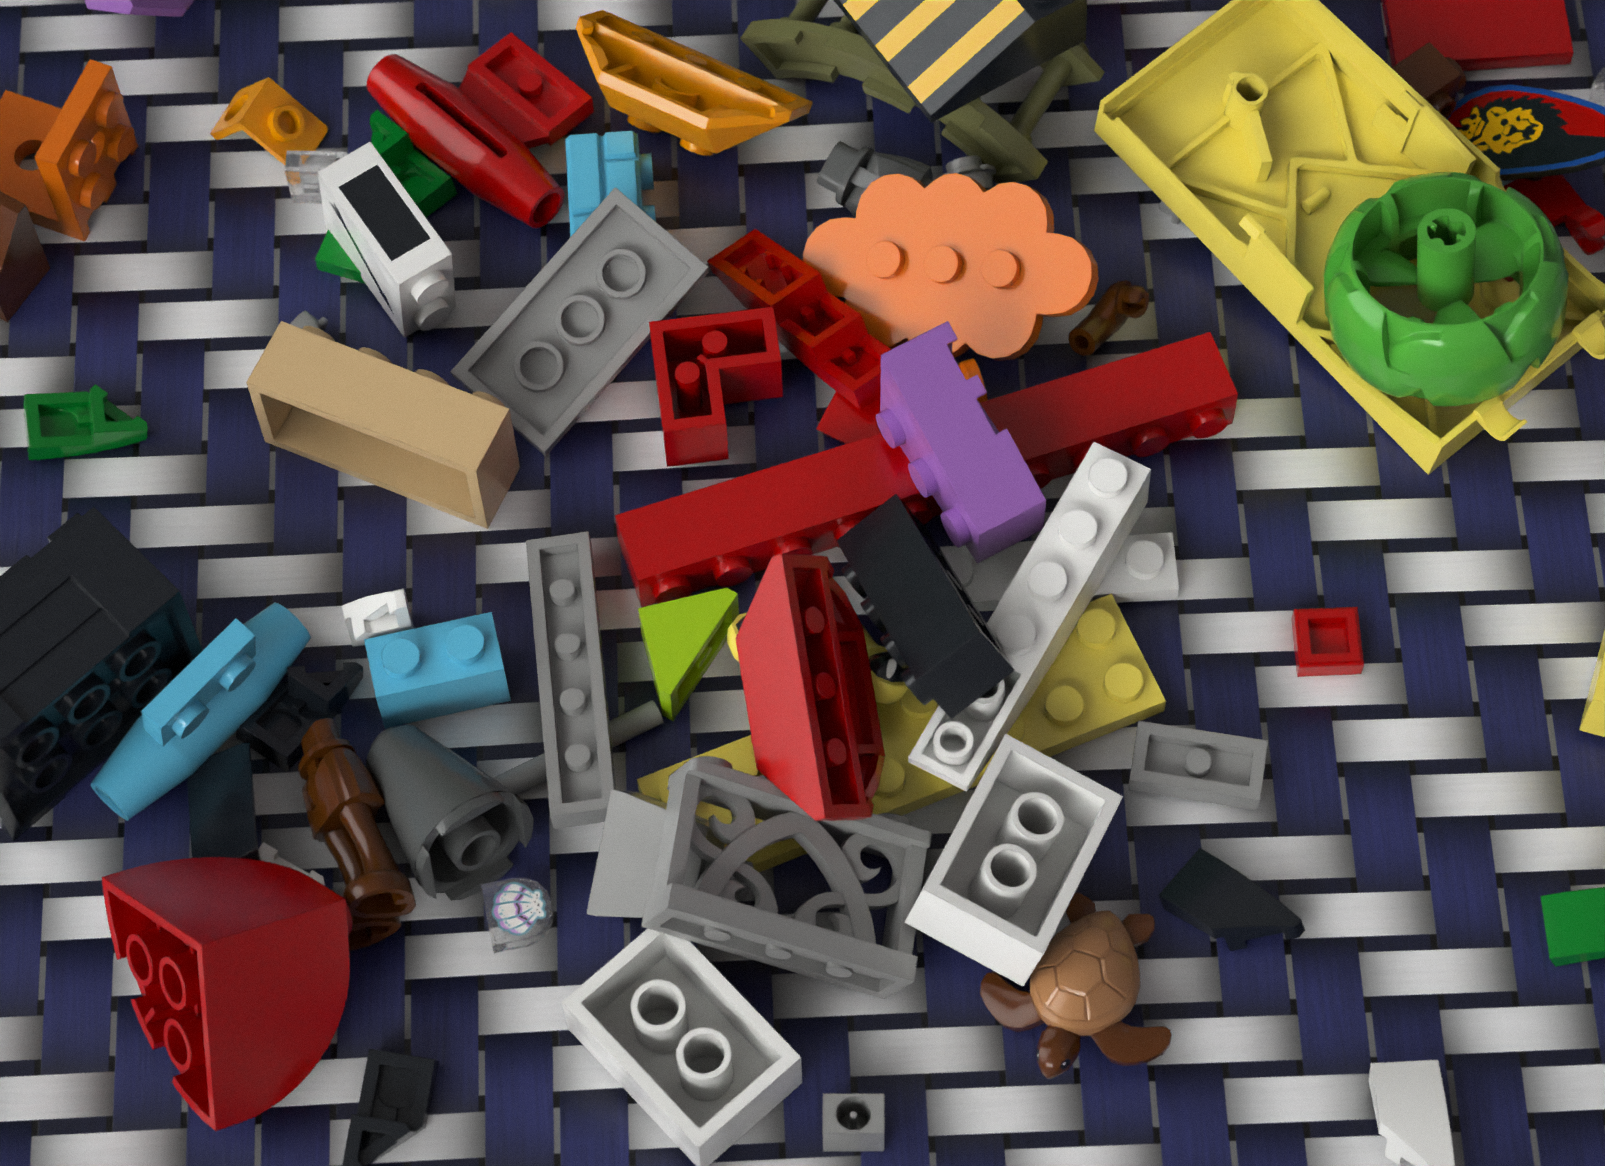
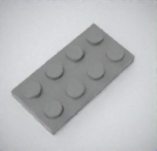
M615 187L450 372L470 392L481 391L499 399L505 407L510 409L513 429L544 456H547L649 341V322L667 320L709 273V267Z

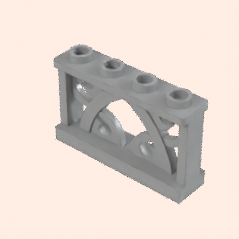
M700 756L691 758L669 776L667 786L669 795L651 898L645 903L641 927L882 999H886L914 982L917 956L912 955L916 928L904 922L921 892L926 851L931 846L932 833L930 831L911 826L912 823L908 818L892 813L877 815L872 813L870 818L863 820L815 821L764 775L756 777L734 770L731 763L718 757ZM700 801L731 811V824L720 822L714 814L709 817V826L713 835L722 843L727 844L725 848L720 849L716 847L700 832L695 820L696 807ZM755 818L764 820L761 823L755 825ZM790 838H794L813 859L832 892L818 894L806 901L795 911L792 918L778 914L776 899L769 884L758 871L744 863L759 850ZM689 849L709 862L694 888L683 885ZM861 851L888 859L892 867L891 885L885 892L864 894L861 884L874 878L879 873L881 867L868 869L860 860ZM731 876L739 879L753 892L755 896L754 907L735 901V892L741 891L746 887L736 881L729 880ZM887 907L881 946L876 944L870 910ZM839 908L841 914L833 913L827 916L833 922L834 931L817 926L815 915L818 910Z

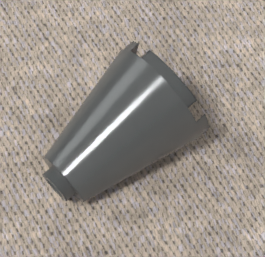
M413 725L388 728L381 732L372 742L366 759V767L385 800L383 806L414 876L428 896L437 899L436 893H445L451 901L462 900L485 890L511 869L514 864L507 856L515 848L518 841L526 848L533 831L534 818L529 807L521 797Z

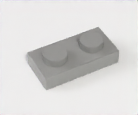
M1138 721L1128 790L1258 810L1268 740Z

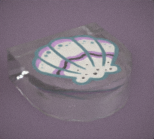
M510 878L481 884L494 953L530 946L539 942L548 934L553 923V906L547 890L540 883L529 878Z

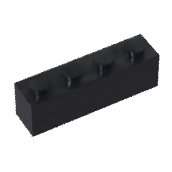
M897 494L836 540L849 562L841 569L842 573L855 591L865 599L860 604L867 616L885 634L880 638L884 647L903 669L908 667L900 675L911 692L923 705L934 700L952 719L1015 671L933 535Z

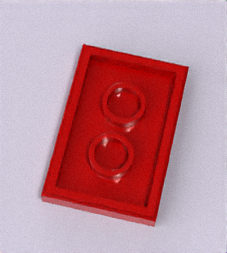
M1381 0L1392 67L1429 42L1444 57L1455 60L1463 71L1570 64L1574 51L1564 0Z

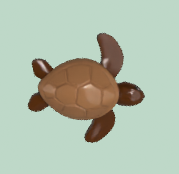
M1075 892L1066 909V914L1071 924L1063 928L1051 939L1045 953L1030 975V992L1017 990L997 973L988 972L982 979L980 994L985 1006L996 1021L1006 1029L1021 1032L1033 1029L1043 1023L1047 1025L1046 1029L1041 1033L1036 1050L1038 1066L1047 1079H1052L1071 1068L1079 1055L1080 1040L1083 1036L1090 1035L1109 1061L1121 1066H1135L1150 1062L1162 1056L1170 1046L1172 1037L1170 1029L1164 1026L1132 1027L1121 1021L1130 1013L1139 994L1140 968L1135 948L1148 942L1154 934L1155 921L1150 914H1129L1121 922L1110 910L1096 912L1095 903L1081 893Z

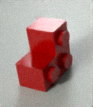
M773 307L649 322L667 467L729 459L724 404L783 397L781 356Z

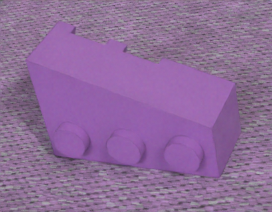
M946 321L881 355L880 413L876 414V422L888 445L893 449L900 446L911 462L908 464V470L913 483L921 495L925 498L932 495L943 511L941 513V521L950 540L958 548L965 545L978 564L1041 531L1044 527L1046 499L1008 429L1006 428L999 432L977 400L987 393L979 376L975 375L966 380L952 355V343L958 338L950 323Z

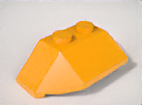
M605 10L593 12L578 19L576 25L577 33L595 78L609 106L627 114V121L639 129L654 133L663 130L681 138L679 144L690 152L703 156H712L714 153L717 154L810 112L813 103L810 100Z

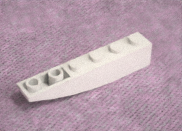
M1093 442L987 622L989 629L1015 671L952 719L938 705L908 757L909 763L966 792L968 791L1058 656L1146 506L1151 475L1150 468Z

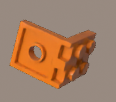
M89 59L62 109L5 90L0 99V191L25 204L33 224L86 241L90 234L87 224L94 210L101 206L102 202L107 203L117 185L114 176L120 162H123L129 154L133 155L138 147L134 129L131 126L112 66ZM36 153L34 157L39 169L24 170L19 167L21 161L26 156Z

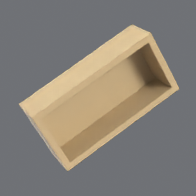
M281 321L246 382L265 442L486 529L489 528L520 469L510 409L505 407L499 399L485 392L475 391L470 394L449 386L443 378L428 370L418 369L413 372L397 366L376 350L366 347L356 350L335 342L329 334L313 326H304L301 329Z

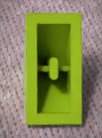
M729 588L638 608L641 635L662 716L674 721L727 641L728 628L739 615L738 593Z

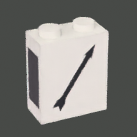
M368 142L318 171L326 229H329L361 272L363 281L405 338L419 329L422 331L431 330L444 322L450 315L451 310L456 308L452 253L373 144Z

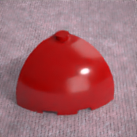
M202 857L176 859L142 865L103 876L104 902L116 958L119 960L127 957L131 972L137 980L142 994L141 997L130 1001L152 1050L165 1046L170 1059L181 1073L173 1077L172 1083L194 1112L212 1129L218 1131L261 1114L280 1102L298 1087L322 1058L332 1041L344 1011L350 978L348 934L352 930V916L346 899L300 871L276 863L245 858Z

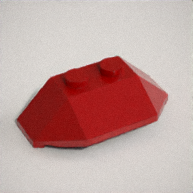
M779 554L771 558L735 638L756 768L815 821L863 820L870 818L874 807L872 798L879 786L885 761V751L864 628L845 591L834 580V569L827 556Z

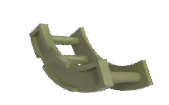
M800 0L789 17L751 21L740 37L744 44L777 79L805 78L834 83L838 75H843L863 81L862 88L864 93L887 102L908 114L914 106H917L845 14L839 22H833L829 26L813 23L828 0ZM1084 42L1039 65L1043 72L1010 122H1007L981 101V97L938 119L946 125L941 135L968 156L981 157L982 164L993 165L996 169V174L993 175L992 179L997 184L1037 180L1048 161L1032 145L1030 135L1061 87L1100 81L1105 73L1089 56V50Z

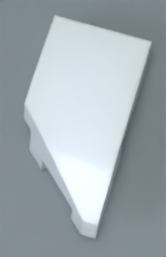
M404 588L366 596L342 605L346 627L353 648L365 645L364 639L414 629Z
M1438 1060L1370 1063L1369 1086L1378 1131L1380 1135L1387 1138L1385 1156L1398 1165L1407 1160L1414 1166H1455L1448 1110Z

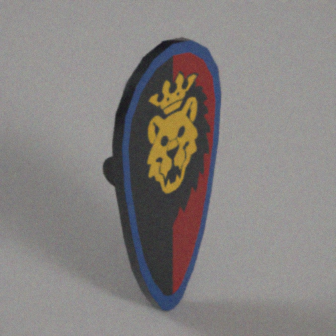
M1512 84L1489 86L1470 93L1457 101L1455 109L1447 118L1456 129L1500 169L1501 181L1517 179L1539 181L1542 177L1579 172L1605 164V107L1578 97L1542 88Z

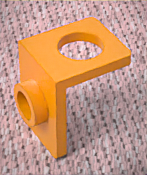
M267 77L239 90L235 94L210 135L219 140L243 130L289 170L297 173L304 169L328 129L321 120L270 77Z

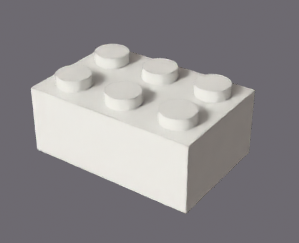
M1005 733L904 923L1013 982L1024 986L1045 953L1123 796Z
M646 929L562 1001L567 1028L696 1166H709L802 1084L801 1056L688 940Z

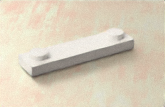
M1173 532L1128 535L1091 601L1111 593L1116 603L1178 599L1179 583ZM1035 541L1018 542L978 564L965 545L960 548L956 546L940 548L978 611H993L996 609Z

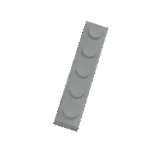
M589 531L526 540L550 818L554 829L605 822L611 789H616L593 550Z

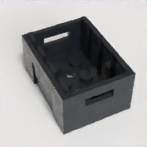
M92 507L83 516L77 512L47 537L50 543L32 558L26 554L0 576V827L13 841L64 799L63 795L111 756L135 721L142 715L141 711L203 651L180 591L95 507Z

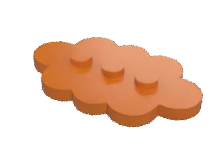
M958 173L942 175L932 181L927 187L919 180L902 174L880 177L870 183L861 195L856 210V218L829 219L819 225L807 239L803 252V261L821 273L827 291L837 298L845 299V304L860 313L868 333L893 349L948 321L958 338L952 343V355L954 358L965 353L969 348H972L979 355L998 361L1018 358L1028 352L1038 340L1043 324V316H1070L1083 309L1094 296L1099 281L1098 264L1091 250L1079 240L1054 233L1053 211L1047 199L1036 189L1017 182L998 184L986 190L975 179Z

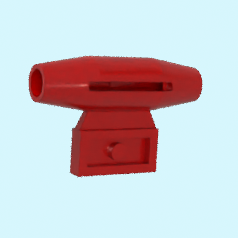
M512 32L467 65L468 70L459 89L450 82L398 54H390L382 58L373 67L368 76L367 90L391 120L409 134L413 145L476 197L533 228H540L546 225L557 215L564 202V190L529 149L544 144L552 146L594 113L593 97Z

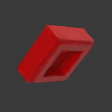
M1358 607L1293 610L1291 621L1297 677L1362 674L1364 660Z

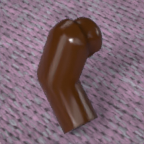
M1128 280L1111 284L1088 316L1069 333L1068 341L1071 348L1079 355L1089 356L1124 325L1128 317L1134 319L1141 317L1146 312L1149 304V296L1146 289L1140 285H1132Z

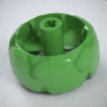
M1435 172L1421 174L1394 182L1385 195L1380 198L1364 200L1345 218L1333 240L1325 262V314L1330 323L1332 338L1344 360L1356 374L1374 388L1398 398L1414 396L1427 399L1433 406L1474 404L1492 399L1512 389L1530 365L1534 368H1539L1546 360L1557 342L1564 325L1569 273L1564 261V250L1554 226L1545 213L1528 197L1511 187H1508L1505 192L1495 186L1484 183L1476 176L1464 173ZM1417 259V267L1410 260ZM1511 276L1520 285V297L1513 303L1506 302L1495 309L1493 315L1480 319L1474 310L1468 306L1474 295V283L1491 282ZM1417 285L1419 301L1426 308L1437 312L1433 324L1426 323L1423 319L1413 316L1406 318L1387 309L1370 295V286Z

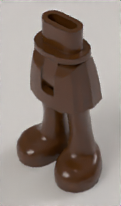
M324 718L314 722L301 739L304 756L298 765L300 777L306 780L302 787V793L313 839L326 844L344 880L343 898L346 899L352 916V930L348 934L349 951L378 943L397 932L401 926L399 916L411 913L416 907V902L410 880L405 874L401 873L375 822L378 809L383 806L385 800L370 771L356 754L351 742L344 738L340 739L335 720Z

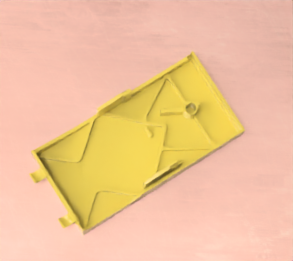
M1232 0L1100 101L1094 131L1428 475L1484 429L1499 441H1505L1519 430L1527 421L1514 418L1507 410L1582 348L1596 359H1605V284L1594 277L1563 248L1564 261L1569 278L1566 317L1562 331L1543 364L1539 368H1534L1530 365L1515 387L1502 395L1468 405L1433 406L1427 399L1414 396L1398 398L1386 394L1364 381L1347 364L1332 338L1330 323L1325 314L1324 270L1329 249L1341 224L1349 213L1364 200L1380 198L1385 195L1394 182L1427 173H1464L1476 176L1484 183L1495 186L1505 192L1506 190L1500 179V169L1319 0ZM1417 259L1410 260L1417 267ZM1504 278L1491 282L1474 283V295L1468 306L1474 310L1480 319L1494 314L1495 309L1506 302L1513 303L1520 297V285L1516 281L1508 282ZM1417 285L1370 286V295L1387 309L1406 318L1413 316L1423 319L1426 323L1433 324L1437 312L1426 308L1419 301Z

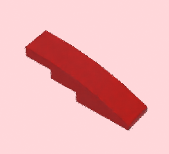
M757 229L752 230L707 261L710 270L747 310L773 307L778 341L831 388L860 410L880 397L881 355L891 349L868 333L860 313L827 291L819 271Z

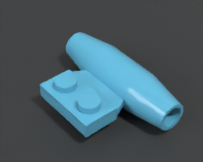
M276 602L244 624L235 618L141 711L142 715L135 721L90 785L98 797L112 811L128 821L194 774L239 729L240 725L267 701L287 673V667H291L311 639L305 626L288 609Z

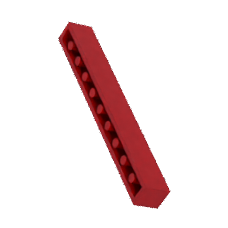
M1211 332L990 399L980 404L999 432L1006 428L1008 429L1039 488L1042 489L1053 479L1076 473L1093 442L1125 457L1134 454L1138 457H1147L1162 451L1169 443L1191 436L1197 439L1214 436L1224 430L1227 425L1233 424L1238 392ZM880 433L615 515L618 543L642 608L656 603L659 604L688 597L694 591L713 585L729 587L740 584L747 580L752 573L767 569L771 558L779 554L813 555L835 547L840 548L836 541L895 494L902 499L924 525L932 517L941 515L943 511L932 495L925 498L916 488L908 470V464L911 462L901 447L891 448Z

